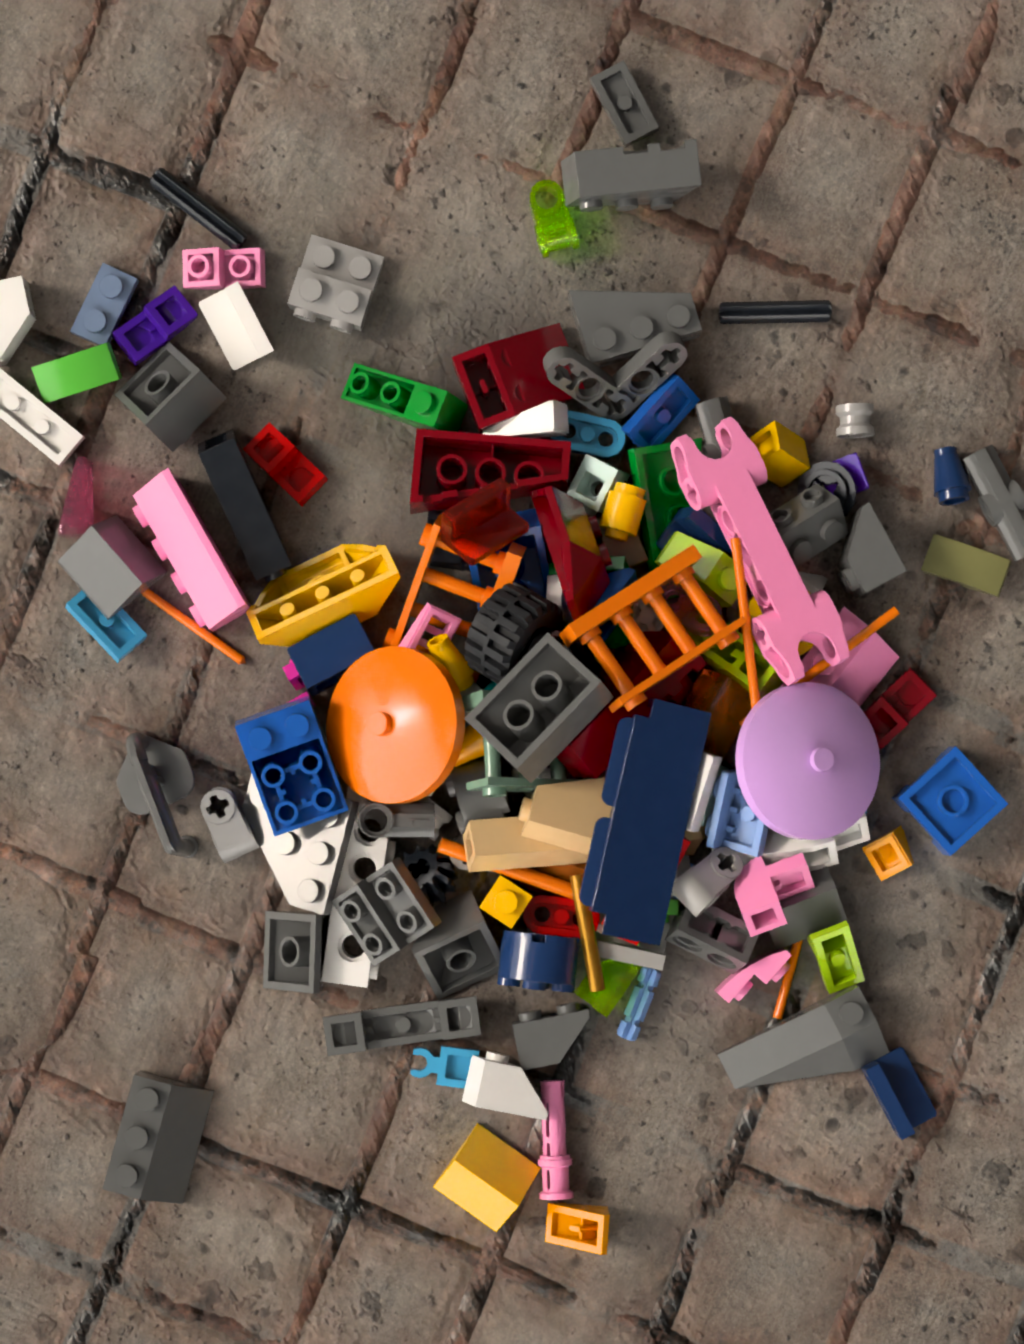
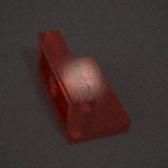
M500 477L441 513V541L469 565L473 566L529 531V523L510 508L511 485Z

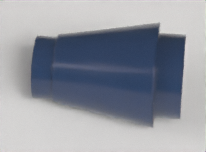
M948 446L935 450L934 497L938 498L939 504L942 506L956 505L970 499L969 491L972 490V487L957 453V448Z

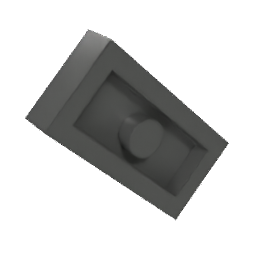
M624 60L590 78V83L625 148L659 131V125Z

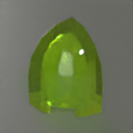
M611 959L601 962L605 990L590 992L586 975L574 993L607 1018L632 983L641 966Z

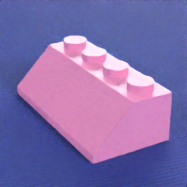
M169 468L165 469L133 495L138 505L132 509L142 527L145 528L150 525L156 539L152 540L151 543L162 561L169 559L174 567L175 572L170 574L181 595L185 592H188L195 605L191 606L189 610L200 628L207 625L208 629L214 632L244 615L251 605L180 480Z
M846 607L838 610L846 641L868 626ZM877 632L849 651L850 657L844 662L833 667L829 666L809 682L834 687L848 695L860 707L899 659V656ZM815 645L800 658L804 666V673L824 659L822 653ZM783 682L780 687L786 686V684Z

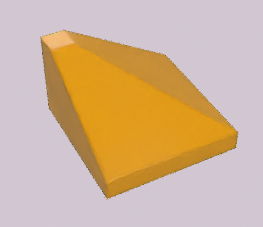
M901 825L862 847L881 881L914 864L907 838Z

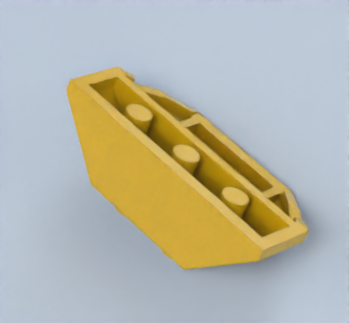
M341 544L287 570L281 577L271 580L260 593L255 604L251 605L246 611V614L260 644L291 647L351 614H355L360 623L376 616L401 576L386 545L374 547L364 544Z

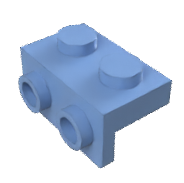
M736 769L724 770L717 777L713 787V797L716 800L713 813L709 815L705 825V835L708 836L706 846L714 849L728 847L731 850L755 857L763 856L769 827L760 821L748 806L738 783Z

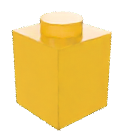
M500 874L479 905V908L512 929L533 895Z

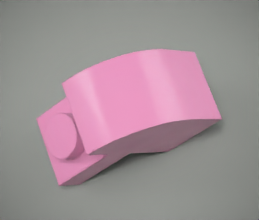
M803 852L783 858L765 866L762 856H759L743 866L742 872L734 882V894L750 937L787 924L779 901L815 888Z

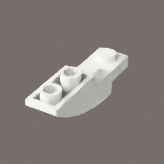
M864 813L850 828L838 835L825 839H793L769 828L762 856L765 866L802 852L809 871L839 864L837 851L871 840L867 816ZM736 851L742 859L743 866L756 858L755 856Z

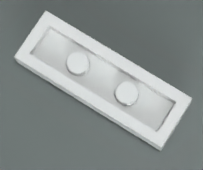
M0 368V418L62 467L85 437Z

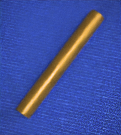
M583 874L572 875L569 877L590 992L605 990L592 912L589 910L590 906L582 904L579 899Z

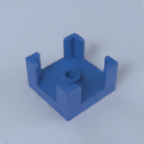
M957 746L945 749L935 759L937 762L911 785L904 786L892 797L904 812H909L933 838L931 842L943 855L947 856L953 855L1008 805L1004 798Z

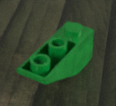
M357 363L353 365L341 399L419 429L458 432L468 404L448 391Z

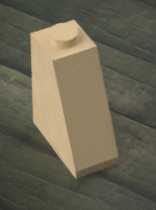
M605 777L537 785L531 798L524 797L518 815V820L524 822L521 836L588 855L596 821L602 817L610 818L612 806L606 805L601 797Z

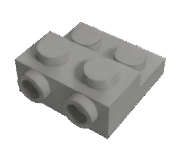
M311 234L301 268H298L287 302L289 309L294 310L293 316L308 322H315L317 317L331 322L330 327L332 329L351 334L353 329L362 331L385 261L384 256Z

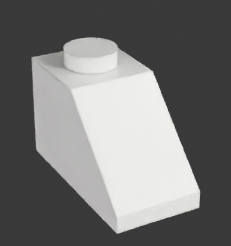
M487 1051L486 1057L472 1055L462 1098L463 1102L478 1108L547 1121L548 1112L523 1069L509 1063V1055Z

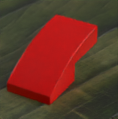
M270 422L243 448L301 507L328 481V478Z

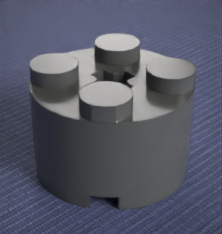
M484 756L454 767L452 773L445 780L450 797L456 796L460 811L455 813L461 835L464 834L469 820L510 817V811L517 810L513 792H506L507 795L503 797L485 798L482 791H467V782L485 778ZM505 768L501 769V777H508Z

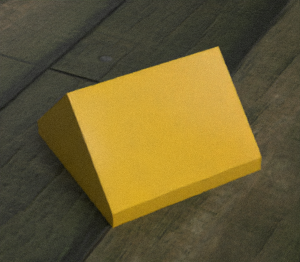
M477 1123L433 1187L497 1232L520 1205L541 1167Z

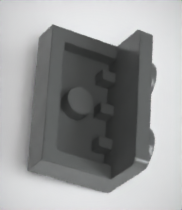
M819 484L805 489L801 494L769 513L796 568L849 534L840 499Z

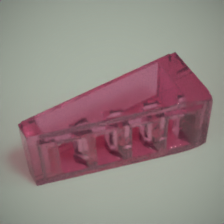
M77 457L58 528V535L63 538H80L94 524L93 463L86 457Z

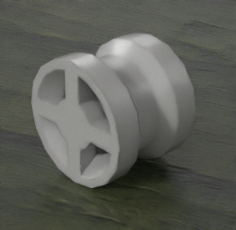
M847 403L835 406V414L840 418V426L836 429V437L855 439L874 436L875 427L870 422V416L874 413V404Z

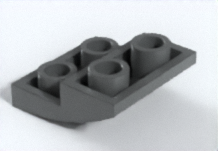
M400 857L392 860L331 901L373 966L398 952L442 922Z

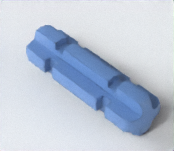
M647 967L641 968L637 978L639 981L638 986H634L624 1011L626 1017L624 1020L621 1019L617 1029L618 1036L629 1041L637 1039L641 1029L639 1026L640 1021L644 1022L654 996L652 990L654 987L657 988L661 978V973L658 970Z

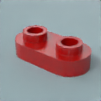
M549 895L532 897L523 911V920L531 931L538 934L580 938L579 927L573 922V916L576 913L574 900ZM546 907L549 910V918L546 921L541 922L535 918L534 913L537 908ZM592 912L596 932L598 924H600V914Z

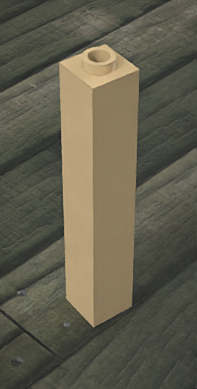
M518 817L469 820L462 836L468 872L586 863L588 857L587 854L521 836L524 822L518 820ZM701 826L699 832L685 831L684 837L691 841L685 855H694L702 840L705 839V826Z

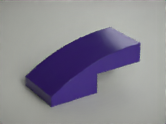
M174 285L146 304L140 314L113 331L112 338L134 366H137L184 330L198 317V314Z

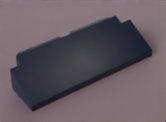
M654 698L648 700L647 707L651 708L649 718L634 714L632 718H622L617 724L601 795L603 802L606 805L612 806L610 818H599L594 825L579 899L582 904L590 906V911L605 914L603 924H598L597 932L660 946L712 713Z

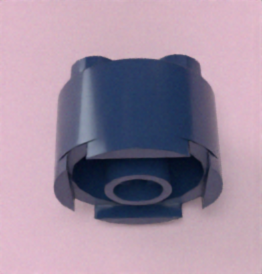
M504 930L497 984L520 987V981L523 980L522 988L546 991V989H549V983H551L552 991L574 993L579 938Z

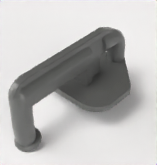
M131 733L126 739L127 755L117 777V786L126 808L134 814H151L166 853L184 858L193 857L198 852V842L195 838L188 835L180 838L168 806L187 797L194 789L195 774L189 758L182 749L142 733Z

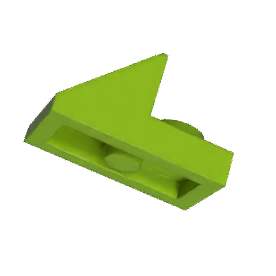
M847 921L812 933L807 937L829 994L865 981Z

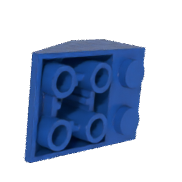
M309 695L235 722L237 735L274 837L349 810Z

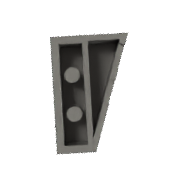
M697 139L684 140L683 145L677 149L661 150L660 143H652L647 145L648 150L624 151L623 147L573 152L561 161L566 207H579L581 212L599 211L603 209V206H615L616 211L634 210L638 208V205L649 204L652 210H663L673 207V202L702 185Z

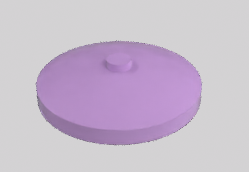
M803 682L777 688L766 694L752 707L738 735L735 766L741 792L748 806L760 821L783 836L799 840H816L829 838L844 832L854 825L865 813L877 789L880 773V754L873 727L855 701L842 691L829 685Z

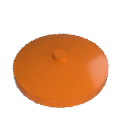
M399 646L382 647L370 651L357 659L345 671L337 683L329 703L326 734L334 766L344 782L353 791L374 802L405 804L428 796L447 779L459 758L465 735V710L462 696L454 678L446 667L430 654L414 648Z

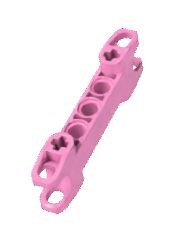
M730 416L721 420L715 427V436L721 449V458L712 459L703 455L692 438L687 434L677 437L671 443V454L677 472L678 483L689 505L696 511L710 506L731 551V539H741L745 580L762 612V615L751 620L752 634L763 657L770 663L780 679L789 686L805 677L804 666L798 652L799 642L805 641L815 645L822 653L826 662L832 667L850 657L849 648L844 635L841 617L830 596L823 590L812 594L808 593L757 489L758 486L767 482L768 474L764 461L756 445L745 434L739 423Z

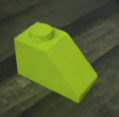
M679 531L674 532L655 560V563L660 566L694 544L702 556L692 567L695 571L693 574L694 578L715 608L732 607L738 598L733 559L719 549Z

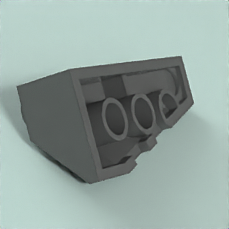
M854 984L719 1052L717 1056L733 1087L739 1089L855 1071L890 1052L878 1022L860 987Z

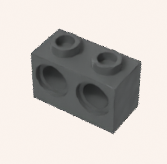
M681 904L678 907V915L674 916L665 940L734 974L748 963L759 934L750 937L743 920L713 905L696 918Z

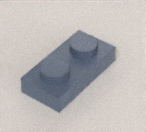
M102 263L70 332L95 345L111 342L112 333L117 329L139 280Z

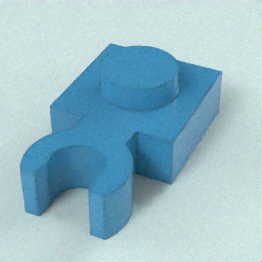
M441 1045L440 1056L433 1055L425 1047H416L413 1049V1054L424 1056L427 1060V1065L423 1069L411 1068L410 1075L423 1078L430 1073H437L436 1085L465 1089L472 1055L479 1056L480 1050Z

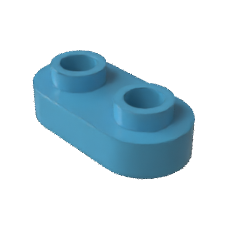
M569 410L568 425L574 427L576 434L572 438H565L564 436L550 437L551 440L571 441V452L583 455L588 454L601 459H610L617 456L625 443V433L616 421ZM609 434L613 439V443L608 447H604L598 441L599 436Z

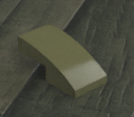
M934 534L921 570L924 573L959 583L965 588L999 598L1011 565V560Z

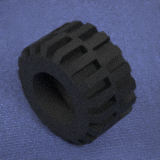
M520 583L505 584L483 603L474 617L467 633L468 637L464 647L467 665L498 684L547 632L552 635L556 629L560 630L563 628L564 618H562V609L557 604Z

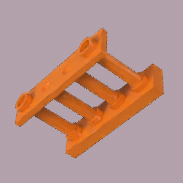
M439 514L433 525L426 523L419 541V545L425 547L398 625L396 629L389 628L382 647L399 646L404 638L410 618H417L425 605L416 602L423 582L480 603L479 607L481 608L483 603L497 589H501L505 584L514 583L527 547L512 542L507 553L500 550L499 554L442 533L447 517ZM435 548L443 549L493 568L492 573L499 575L495 587L487 585L486 589L429 568ZM433 617L429 621V624L442 629L446 625V623ZM462 620L455 634L467 638V633L472 623ZM418 644L415 648L425 653L429 651V649ZM474 670L472 675L474 682L477 683L480 673Z
M694 544L574 620L559 634L567 648L577 641H580L583 646L587 644L622 696L608 706L612 713L623 706L628 712L648 699L644 692L715 645L720 650H723L740 638L737 630L747 623L745 618L742 616L727 625L693 576L695 571L692 567L702 558ZM672 580L676 586L681 585L714 633L713 636L698 646L662 596L665 593L662 586ZM641 600L645 606L648 604L651 606L684 654L667 666L631 616L634 613L631 606ZM610 620L614 626L617 624L620 626L653 674L637 686L633 685L600 636L603 632L599 627Z

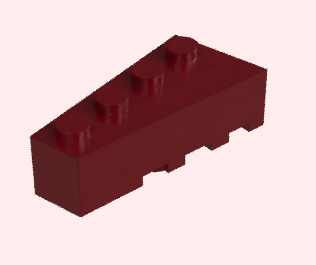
M417 428L410 494V514L531 496L530 491L547 486H553L560 491H566L571 441Z
M642 631L666 666L684 655L668 631ZM631 642L625 647H620L615 653L614 657L634 686H637L653 675ZM700 655L644 692L648 699L629 712L623 706L614 713L610 711L608 706L622 695L601 667L597 678L603 682L614 698L557 756L558 760L573 777L598 778L608 767L619 720L625 717L632 718L634 714L649 718L651 708L647 707L648 700L654 698L663 700L668 695L674 698L684 688L680 681L691 670L698 673L707 664Z

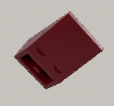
M560 323L490 342L452 357L453 367L479 434H483V430L547 401L557 400L566 403L574 399L548 380L542 363L544 356L551 349L559 346L569 347ZM567 364L566 366H562L565 369H567L569 374L571 375L572 372L569 368V365ZM583 382L580 383L578 388L585 389Z

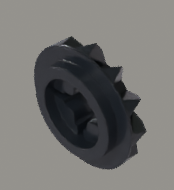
M822 461L811 465L810 469L804 472L799 480L797 495L815 484L822 486V482L826 485L838 483L833 495L840 499L844 517L848 516L852 507L857 503L855 498L858 486L854 483L852 472L836 462Z

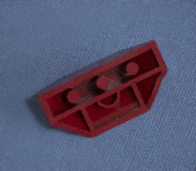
M547 486L530 491L565 600L574 621L594 608L610 584L605 567L613 564L605 542L597 545L596 539L603 536L596 516L587 517L582 502L553 486Z

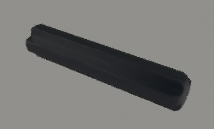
M159 168L152 175L149 182L153 188L231 249H240L246 242L248 236L245 231L164 168Z
M829 300L722 302L719 305L718 317L721 324L828 322L832 317V306Z

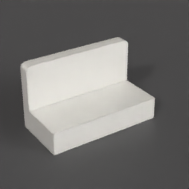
M239 282L199 302V307L233 370H237L274 351Z

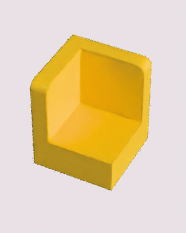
M776 420L750 437V440L756 445L764 461L768 474L767 479L779 487L787 485L810 469L804 439Z

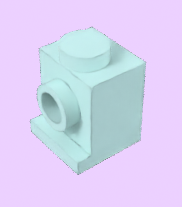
M586 454L566 494L582 502L587 515L596 516L597 512L603 514L609 490H614L616 482H627L630 474ZM603 483V486L597 496L595 494V488L598 484Z

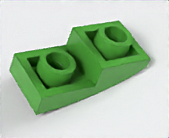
M110 342L31 367L44 404L122 378Z

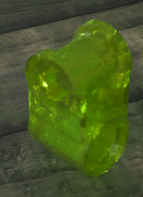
M551 180L537 182L532 187L529 195V209L542 258L549 257L551 252L572 247L574 250L580 248L577 231L572 216L569 214L568 207L565 205L562 188L555 181ZM546 191L552 193L557 199L555 206L550 209L541 208L535 200L539 193Z

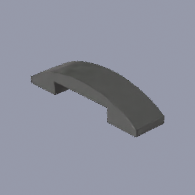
M477 996L415 1002L323 1017L328 1056L417 1042L482 1035Z

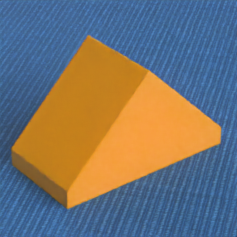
M548 1203L545 1242L599 1255H607L610 1218L608 1207Z

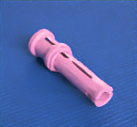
M565 1080L540 1081L541 1102L548 1112L547 1121L542 1120L543 1155H540V1159H538V1166L542 1167L543 1191L539 1192V1199L574 1198L573 1191L569 1190V1166L572 1165V1158H570V1154H567Z

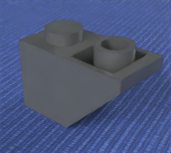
M571 1002L556 1006L557 1013L542 1015L541 1009L519 1013V1020L512 1021L520 1067L523 1071L560 1063L589 1020L588 1007L580 1008L579 1002Z

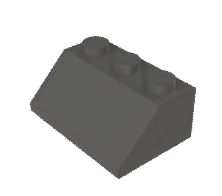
M547 632L464 719L519 773L532 783L614 696L599 678Z
M142 1070L137 1072L133 1077L102 1189L140 1200L183 1204L214 1090Z

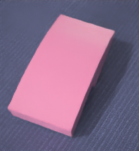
M219 247L182 250L183 288L223 290L236 282H239L242 289L266 288L265 250L260 247L223 250Z
M783 948L760 955L749 961L734 974H730L714 991L728 1003L733 998L740 1001L752 988L753 983L750 979L753 975L765 984L771 979L776 983L790 968L791 965L787 960L792 955Z

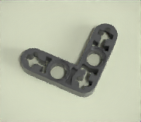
M665 331L652 338L613 376L567 346L555 347L548 351L542 363L547 378L553 385L602 418L617 421L633 411L685 362L687 349L678 333ZM568 364L572 372L571 375L569 374L568 370L562 366H566ZM640 371L650 372V375L643 381H631L632 377ZM586 379H597V383L590 389L578 388L580 383ZM606 393L607 397L610 398L612 401L607 403L604 394Z

